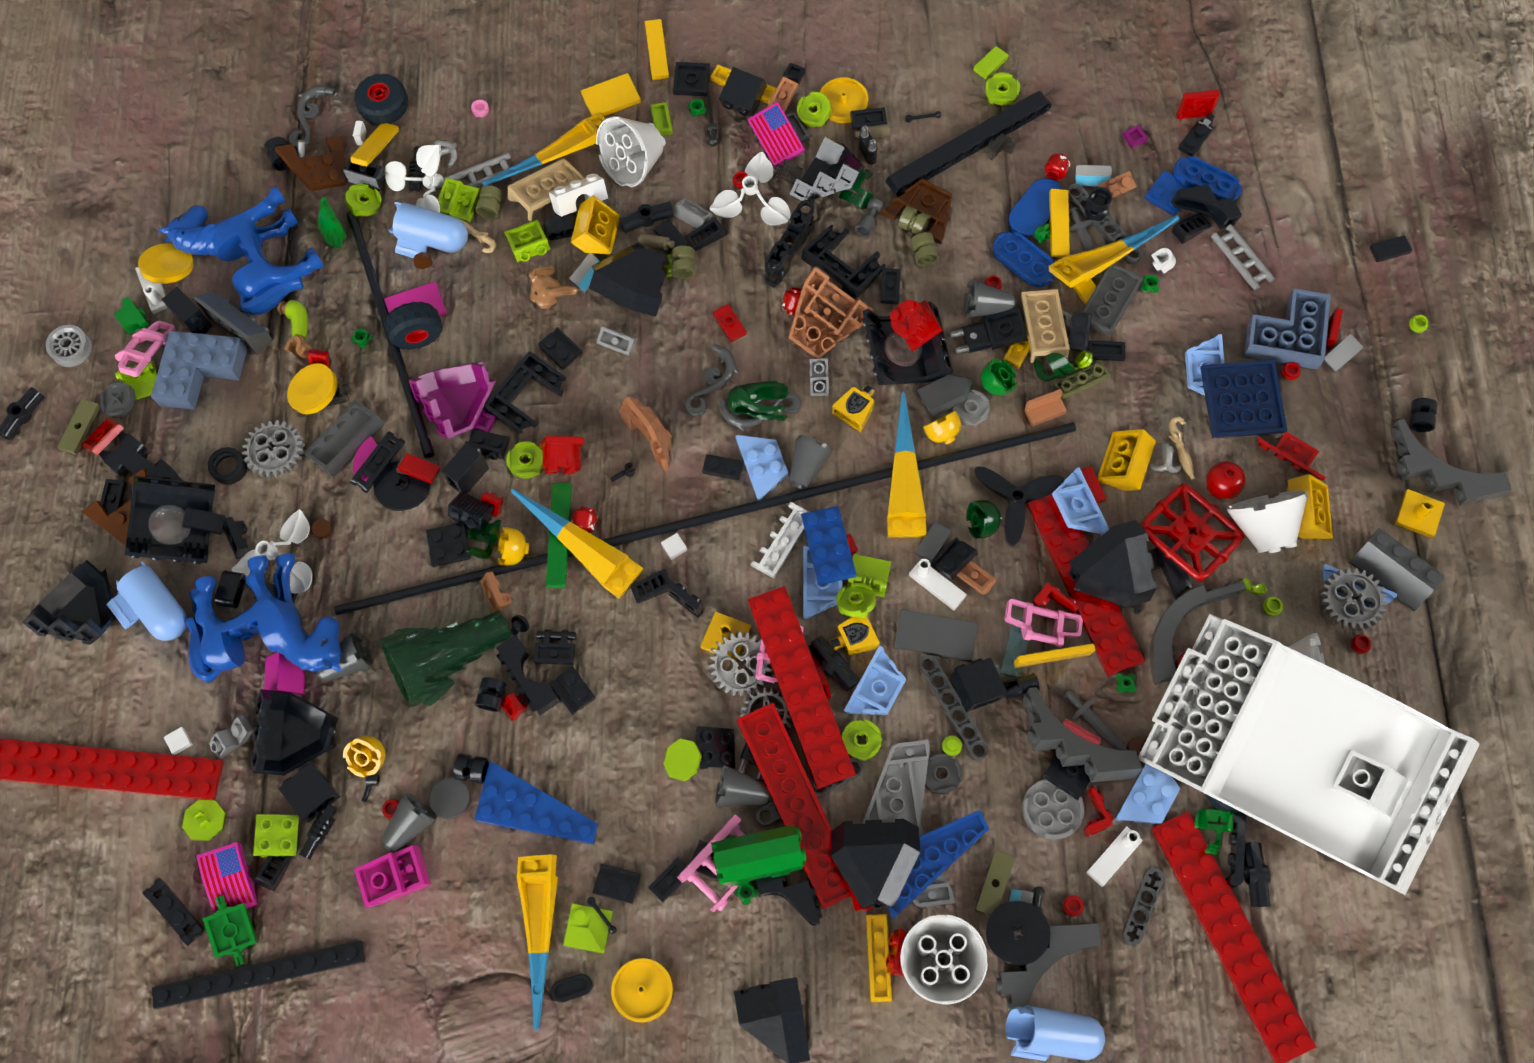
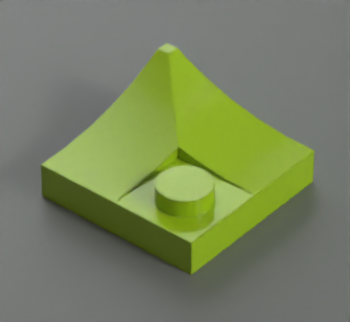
M572 903L563 946L604 954L609 934L608 926L593 907ZM600 909L611 923L613 911Z

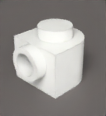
M1168 248L1159 249L1151 255L1155 260L1152 262L1153 266L1157 271L1161 270L1163 274L1172 269L1176 264V258Z

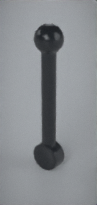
M937 111L933 114L919 116L907 115L905 120L906 122H911L915 119L940 118L941 112Z
M589 897L587 900L588 905L593 906L608 926L609 933H616L617 928L611 925L596 905L595 898Z

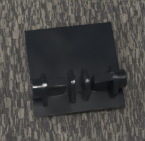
M697 726V747L702 755L699 765L700 769L705 770L708 767L722 768L723 766L735 769L734 729Z

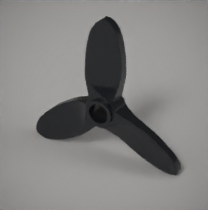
M978 466L974 470L979 481L991 491L1007 500L1009 504L1005 516L1004 530L1006 541L1010 546H1015L1022 536L1025 525L1024 504L1052 494L1064 482L1062 476L1049 475L1032 480L1022 487H1016L1004 477L988 468ZM1018 495L1021 497V500H1016L1013 496Z

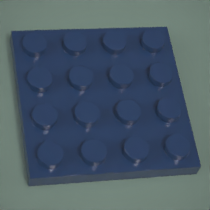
M1275 360L1209 364L1200 367L1212 439L1287 432Z

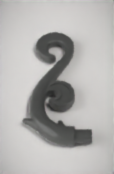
M319 85L298 94V97L301 98L298 103L297 112L306 135L303 139L305 147L309 144L311 137L306 119H316L320 114V108L317 104L310 103L307 105V103L314 97L335 95L336 91L334 88ZM295 130L288 138L289 143L293 144L296 149H298L297 137L302 135L301 130Z
M714 343L711 347V350L718 353V356L721 357V363L725 362L726 367L723 376L719 379H714L715 376L720 377V371L715 367L706 369L704 380L709 386L694 392L685 400V410L691 416H700L706 411V401L704 398H699L701 402L699 407L691 406L694 398L720 389L731 379L734 372L739 373L733 355L724 346L720 347Z
M788 392L786 398L776 399L770 405L778 406L782 400L790 399L793 404L789 407L785 406L784 412L794 414L800 409L801 400L798 395ZM727 400L720 401L721 413L724 419L745 432V428L756 426L765 421L764 419L754 417L749 419L739 418L736 416L738 413H732L729 410ZM757 402V403H756V404H758V405H760V406H763V404L760 403V402Z

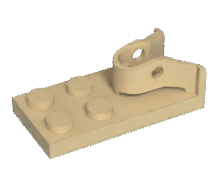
M563 158L508 185L507 198L509 201L519 202L528 211V220L532 221L534 213L551 202L549 192L558 186L569 185L571 181L582 180L584 177Z
M1058 289L1021 292V301L1031 349L1030 363H1033L1037 356L1051 353H1060L1068 359L1070 347Z

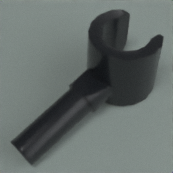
M626 463L624 470L611 477V481L613 482L624 476L632 477L635 474V469L631 471L627 469L631 468L633 463Z
M368 775L366 777V789L361 801L366 802L372 786L379 785V775Z

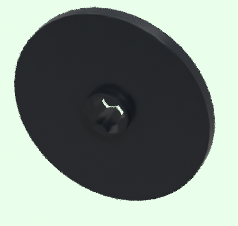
M399 461L388 464L375 481L373 486L374 493L379 503L384 507L394 511H405L420 505L426 499L430 492L431 484L410 475L397 473L396 468ZM403 483L405 487L401 488L400 484Z
M1010 901L997 907L990 915L986 925V938L990 949L1000 960L1012 965H1027L1038 960L1047 950L1050 942V927L1045 915L1034 905L1024 901ZM1022 929L1023 936L1021 937L1018 935L1014 937L1013 930Z

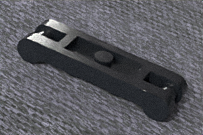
M390 431L387 432L352 477L350 483L361 487L363 492L368 493L398 451L403 448L406 441L396 438ZM392 443L394 446L390 447L387 444ZM363 475L368 477L366 482L361 479Z
M1242 812L1234 813L1233 832L1229 833L1228 838L1229 845H1231V853L1228 854L1227 863L1230 865V876L1226 878V881L1230 888L1241 885L1244 877L1246 815Z
M158 877L154 881L155 884L150 888H146L142 893L180 936V939L189 946L194 941L193 939L197 935H201L205 929L164 880ZM161 890L163 894L158 898L155 894ZM191 925L192 929L187 933L186 929Z

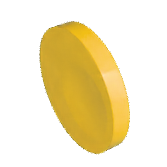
M846 77L835 78L827 82L820 90L831 103L832 112L829 120L833 122L850 123L851 111L864 110L868 107L867 90L857 80Z
M163 243L145 250L139 257L138 266L145 279L154 283L167 284L177 282L188 276L194 267L192 254L177 250L173 243Z
M311 364L304 367L293 377L289 384L287 399L290 406L301 414H314L321 411L331 402L336 393L337 377L329 367L323 364Z
M646 958L634 959L624 964L616 973L611 987L612 1000L618 1012L625 1018L640 1023L653 1021L660 1017L669 1007L673 996V983L667 970L658 962Z

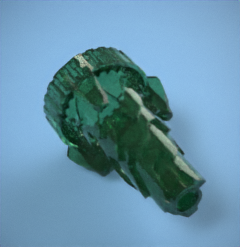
M497 610L484 617L474 618L460 624L454 622L441 629L437 627L431 630L429 628L397 629L393 634L380 639V644L394 680L410 707L421 703L430 706L437 702L455 684L454 680L448 676L463 670L464 665L478 660L483 653L496 648V644L511 637L512 633L501 611Z

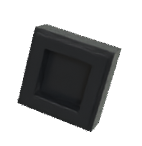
M790 63L783 76L799 84L805 74V68Z

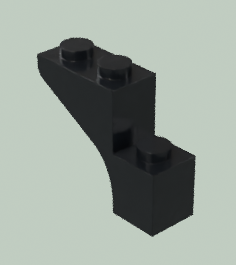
M1208 184L1196 185L1188 189L1182 188L1176 192L1175 197L1171 201L1172 205L1176 208L1209 216L1214 220L1219 229L1226 228L1230 224L1234 226L1242 216L1233 198L1217 201Z
M785 875L775 878L769 876L755 879L760 897L768 895L780 896L786 899L810 925L820 924L819 919L823 918L820 906H815L813 898L817 897L814 886H809L808 881L784 887L783 885L787 884Z

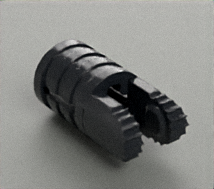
M1035 673L1003 682L1008 693L1005 696L1006 699L1022 696L1027 693L1029 688L1037 687L1040 690L1039 681Z

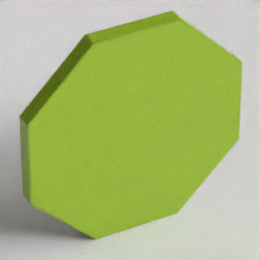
M680 738L667 748L663 764L670 778L687 781L698 772L702 755L696 742Z
M199 799L185 810L182 828L191 840L210 841L223 830L226 813L217 801Z

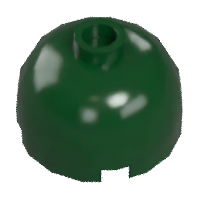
M987 500L970 502L966 514V519L971 522L972 528L968 527L970 534L977 539L990 537L997 532L1002 521V515L995 504Z

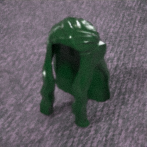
M763 381L735 386L728 394L729 410L732 413L748 414L757 419L785 421L787 418L785 414H773L784 412L785 406H760L756 403L763 400L786 398L788 387L785 383L777 381Z

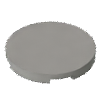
M1046 779L1034 783L1023 798L1022 813L1027 826L1036 835L1048 840H1061L1069 837L1079 828L1084 818L1085 809L1082 797L1077 801Z

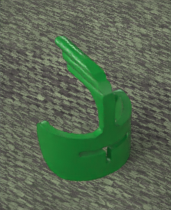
M1200 809L1197 812L1195 828L1216 832L1215 843H1209L1204 851L1205 853L1219 854L1222 847L1223 832H1233L1234 811L1223 812L1222 810ZM1221 816V822L1228 823V825L1209 824V821L1219 822Z

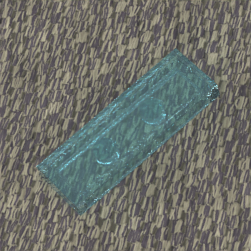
M1011 624L1000 675L1020 678L1023 667L1015 668L1013 661L1018 656L1026 654L1028 640L1023 639L1021 628Z

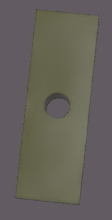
M1099 361L1053 383V388L1055 391L1062 390L1061 400L1063 401L1109 379L1111 375L1103 362Z
M81 399L57 447L59 450L77 455L100 409L98 403Z
M995 850L975 909L976 911L990 916L1000 906L1015 857ZM992 881H997L998 887H993Z

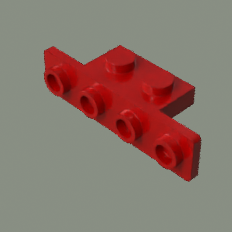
M1285 432L1276 447L1259 437L1256 440L1259 442L1258 446L1267 452L1269 449L1276 452L1274 456L1280 460L1285 461L1288 459L1293 462L1291 466L1299 471L1304 469L1318 480L1324 481L1326 479L1325 476L1309 467L1319 451L1292 434Z

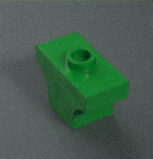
M128 296L122 299L123 306L118 312L114 313V316L125 331L131 335L142 328H148L150 325L144 318L147 316L141 307L137 308Z

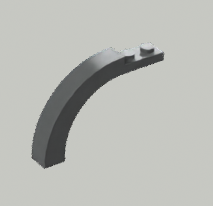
M1232 581L1219 589L1215 586L1206 590L1204 585L1199 586L1179 597L1168 608L1155 628L1150 645V669L1155 685L1171 681L1176 672L1172 644L1179 622L1188 613L1199 607L1241 595L1246 589L1244 581L1239 583Z

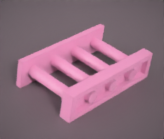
M736 814L732 816L677 876L682 883L686 880L692 881L715 903L710 908L712 912H715L717 909L721 911L728 904L726 899L738 886L731 887L728 885V890L720 897L697 875L696 869L701 864L703 866L706 865L717 876L714 861L710 856L713 852L711 842L724 840L728 834L735 837L745 835L739 829L738 823L741 819Z

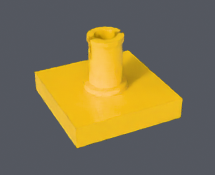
M1407 489L1394 525L1432 539L1436 534L1445 503Z
M715 611L700 648L714 653L711 648H718L715 643L716 641L723 643L722 636L729 639L730 632L736 637V632L740 631L743 637L744 632L749 633L752 626ZM738 645L736 647L735 651L737 655L741 654V651L743 649L742 645ZM730 651L727 652L729 657L736 662L738 661Z

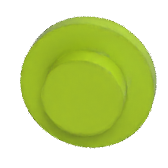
M1415 315L1409 320V327L1414 332L1422 333L1428 328V319L1424 315Z
M1081 351L1077 355L1075 362L1079 368L1083 369L1092 363V353Z
M1268 597L1263 602V610L1270 616H1277L1282 612L1283 604L1277 597Z
M948 736L942 742V749L945 754L956 756L962 750V742L956 736Z

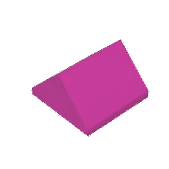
M278 652L267 657L265 660L264 689L304 695L305 670L300 669Z

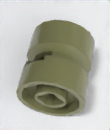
M483 186L475 211L483 218L495 219L498 217L504 194L497 187Z
M908 205L899 219L898 227L907 231L911 229V232L915 235L923 233L929 225L931 215L922 211L918 213L917 209Z
M923 232L912 237L911 245L918 266H929L938 261L939 255L932 233Z
M689 246L673 248L671 252L673 277L677 279H690L695 276L694 249Z

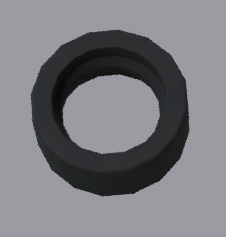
M224 447L216 450L210 456L208 470L216 481L221 484L230 485L237 483L245 476L247 464L243 460L245 459L243 455L235 448ZM235 457L238 461L236 469L227 475L219 474L217 471L219 463L225 458Z

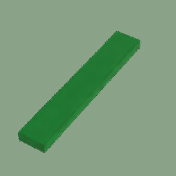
M552 483L551 511L570 521L572 484ZM549 530L546 587L566 588L568 549Z

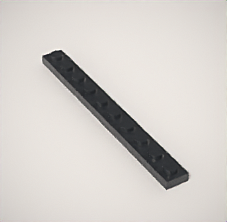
M355 941L152 987L153 1009L157 1010L364 963L363 941Z

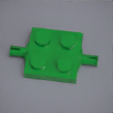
M224 895L216 897L219 910L213 915L203 918L214 957L216 959L224 955H233L236 966L245 964L241 951L248 946L258 943L246 903L227 907Z

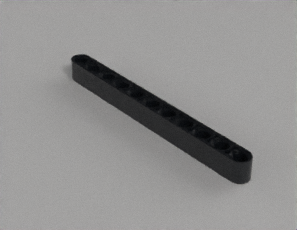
M1038 91L894 172L886 179V184L895 196H900L920 179L926 181L1043 115L1051 108L1052 104L1041 91Z

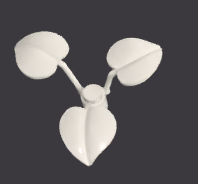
M424 145L418 149L416 161L418 166L422 168V173L426 174L424 178L406 177L407 169L404 164L398 161L388 163L384 169L386 182L393 191L403 190L405 180L423 181V185L430 190L423 194V198L417 200L416 206L439 213L440 204L438 199L429 194L435 192V188H441L444 184L442 175L436 173L440 162L441 145Z
M764 152L758 153L746 166L745 172L749 176L745 177L742 181L743 189H741L740 197L738 198L735 191L725 190L717 195L710 206V210L715 215L723 218H733L742 211L740 201H742L744 193L747 195L757 194L765 205L761 210V218L766 224L776 226L787 223L791 216L790 209L783 199L772 197L766 203L758 190V182L766 183L774 174L772 163L765 156Z
M300 509L297 510L282 526L280 538L285 542L270 541L269 543L267 541H260L256 545L255 550L247 552L231 570L244 573L247 577L250 573L247 561L250 558L262 555L267 556L268 560H275L278 556L276 545H290L291 542L295 544L303 542L310 531L309 522ZM297 562L292 568L290 577L291 593L305 592L312 583L313 575L311 568L304 562Z

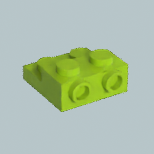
M538 220L504 232L517 262H526L530 257L544 255L547 251L551 250Z

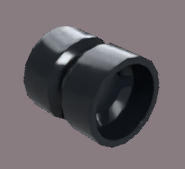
M282 137L271 138L264 144L270 164L277 171L289 169V166L275 152V147L288 145Z
M1096 187L1091 190L1085 206V214L1088 218L1099 221L1107 216L1112 201V194L1109 190L1103 187Z
M1430 398L1414 399L1411 402L1409 428L1416 432L1433 431L1436 426L1437 402Z
M482 678L479 687L481 693L477 695L475 706L483 710L499 712L503 702L501 696H504L507 684L494 678Z
M459 753L454 764V779L466 781L469 778L471 782L483 784L489 766L488 758L480 756L472 758L469 754Z

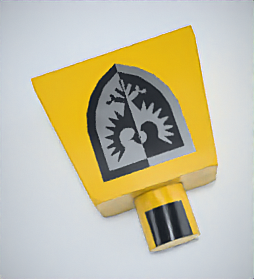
M868 385L862 391L852 387L833 404L832 414L859 432H862L874 409L875 401L871 398L875 392L874 389Z
M868 617L849 618L837 626L839 636L830 640L834 651L844 647L847 655L876 650L880 644Z

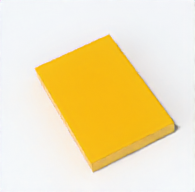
M628 73L580 90L591 116L601 113L604 117L641 103V99Z

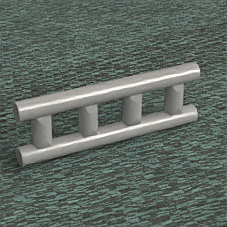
M507 152L443 179L444 181L446 178L458 181L468 176L470 184L467 185L479 188L483 186V181L509 169L506 160L511 159ZM500 163L503 170L493 174L490 167ZM484 170L487 177L477 180L474 173Z
M1231 224L1225 228L1228 233L1220 237L1216 232L1211 236L1254 291L1260 288L1258 282L1266 278L1270 283L1275 279ZM1233 238L1239 246L1231 250L1225 242ZM1244 251L1249 260L1241 263L1236 255ZM1253 265L1261 272L1254 277L1247 270Z

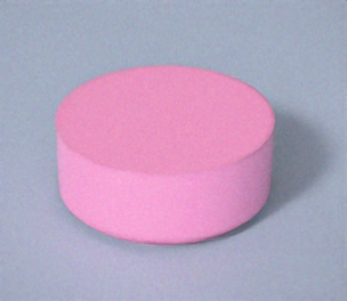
M479 99L472 103L471 109L474 116L484 117L489 113V106L485 100Z

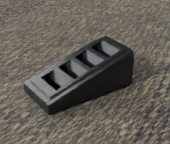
M1198 213L1176 223L1173 226L1172 232L1183 244L1209 229L1212 225L1202 213Z
M714 217L686 237L693 249L697 251L727 234L717 218ZM701 234H704V236H705V239H704V240L701 238V236H700ZM695 237L700 241L698 244L694 240Z
M663 569L631 585L630 588L637 604L668 592L666 586L671 581L666 570ZM660 579H663V581H664V583H665V584L662 585V586H661V583H660V581H659ZM656 582L658 588L654 589L652 583ZM645 585L649 586L651 592L647 593ZM640 587H641L642 592H643V594H644V595L641 596V597H640V594H639V592H638V588H640Z
M268 856L255 877L256 883L271 891H275L294 856H287L285 859L280 856ZM274 860H275V861H278V862L282 863V865L279 866V865L273 863V861H274ZM271 868L276 870V874L269 871V869Z

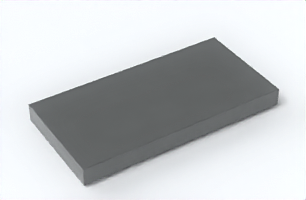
M1116 264L1109 266L1082 311L1092 313L1091 327L1111 337L1144 278Z
M901 609L894 648L972 662L978 623Z

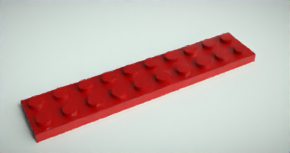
M1052 494L1028 502L1027 507L1069 596L1079 606L1077 613L1083 619V626L1091 643L1095 646V652L1107 677L1143 664L1145 660L1118 604L1074 590L1076 583L1068 575L1072 567L1069 562L1089 546L1083 531L1067 527Z
M783 586L747 599L817 789L856 775L786 587Z
M774 703L736 719L784 826L794 825L795 828L799 827L802 840H800L801 844L799 845L800 849L804 848L806 854L803 868L810 884L814 886L821 908H827L850 897L849 885L831 857L832 828Z

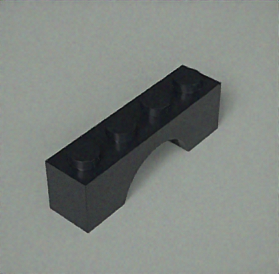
M517 635L496 647L499 652L496 655L502 665L507 664L509 667L507 673L512 681L517 679L520 684L517 688L522 696H528L530 701L527 703L533 712L537 710L542 715L560 703L548 682L536 683L524 676L523 668L529 654Z

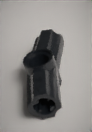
M669 201L653 206L642 204L637 211L619 218L623 232L626 234L642 226L650 227L656 221L674 217L671 203Z
M31 387L18 402L9 404L7 407L8 415L0 425V436L10 441L13 440L21 426L30 421L31 413L44 400L45 396Z
M822 636L811 642L809 648L822 662L823 668L832 677L834 676L847 692L860 681L857 675L846 665L847 662L836 650L834 651Z
M1245 843L1244 880L1249 888L1251 907H1271L1268 887L1271 873L1269 867L1265 865L1261 843Z

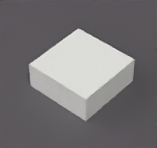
M356 121L353 137L357 145H362L365 142L367 130L363 121Z
M678 533L661 542L663 549L671 560L687 551V547Z
M183 727L164 737L173 755L193 745Z

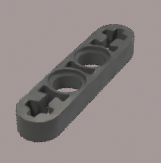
M1150 868L1143 875L1124 926L1122 940L1129 946L1139 944L1146 931L1164 882V874L1158 868ZM1156 873V878L1159 881H1155L1152 888L1145 887V884L1148 886L1151 883L1149 875ZM1143 891H1147L1152 895L1150 903H1146L1141 899ZM1139 910L1145 914L1143 922H1137L1134 919L1135 911ZM1130 923H1132L1135 926L1142 927L1141 930L1139 928L1136 929L1135 936L1137 937V939H1134L1132 941L1129 940L1130 936L1127 935V933L1132 932L1134 926H1131Z

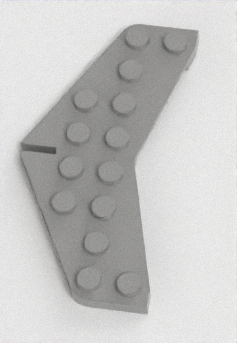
M928 740L897 743L891 747L862 824H865V820L882 819L883 823L903 818L919 827V837L925 834L921 825V815L930 752ZM944 873L912 901L916 907L927 908L955 903L953 891Z

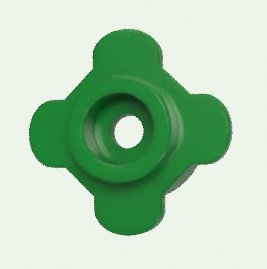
M701 99L692 100L688 104V107L691 109L690 115L696 117L700 114H706L705 102Z
M1049 224L1040 225L1036 229L1034 237L1039 240V244H1042L1044 240L1046 241L1050 237Z
M1154 275L1143 276L1141 290L1143 292L1152 291L1157 293L1159 291V278Z
M360 328L353 333L351 342L358 344L360 348H365L373 336L363 328Z
M1118 674L1116 676V689L1119 693H1134L1137 687L1134 684L1136 677L1134 674Z
M751 882L740 885L739 888L734 890V895L742 900L743 905H749L750 900L759 894L758 889L753 888Z

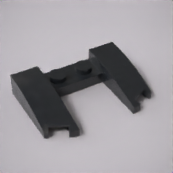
M830 225L802 250L801 259L812 268L818 266L843 285L842 290L856 300L882 272V268H885L886 265H879L877 259L880 258V253L876 251L856 270L852 269L831 253L849 234L850 230L844 228L842 233L832 231L833 225Z
M529 351L486 401L484 411L496 416L497 420L521 434L523 433L522 429L531 425L535 428L538 426V423L511 404L531 379L562 397L563 390H560L562 381H566V377Z
M1172 540L1165 544L1172 548L1176 542ZM1158 547L1148 550V553L1152 555L1154 566L1151 571L1162 568L1175 600L1181 597L1180 592L1185 587L1189 590L1191 589L1192 585L1187 572L1172 559H1167L1165 553ZM1178 549L1175 553H1177L1182 558L1180 550ZM1118 604V606H1119V608H1120V610H1121V612H1122V608L1125 607V606H1122V605H1119V604ZM1139 604L1130 607L1134 608V614L1141 613Z

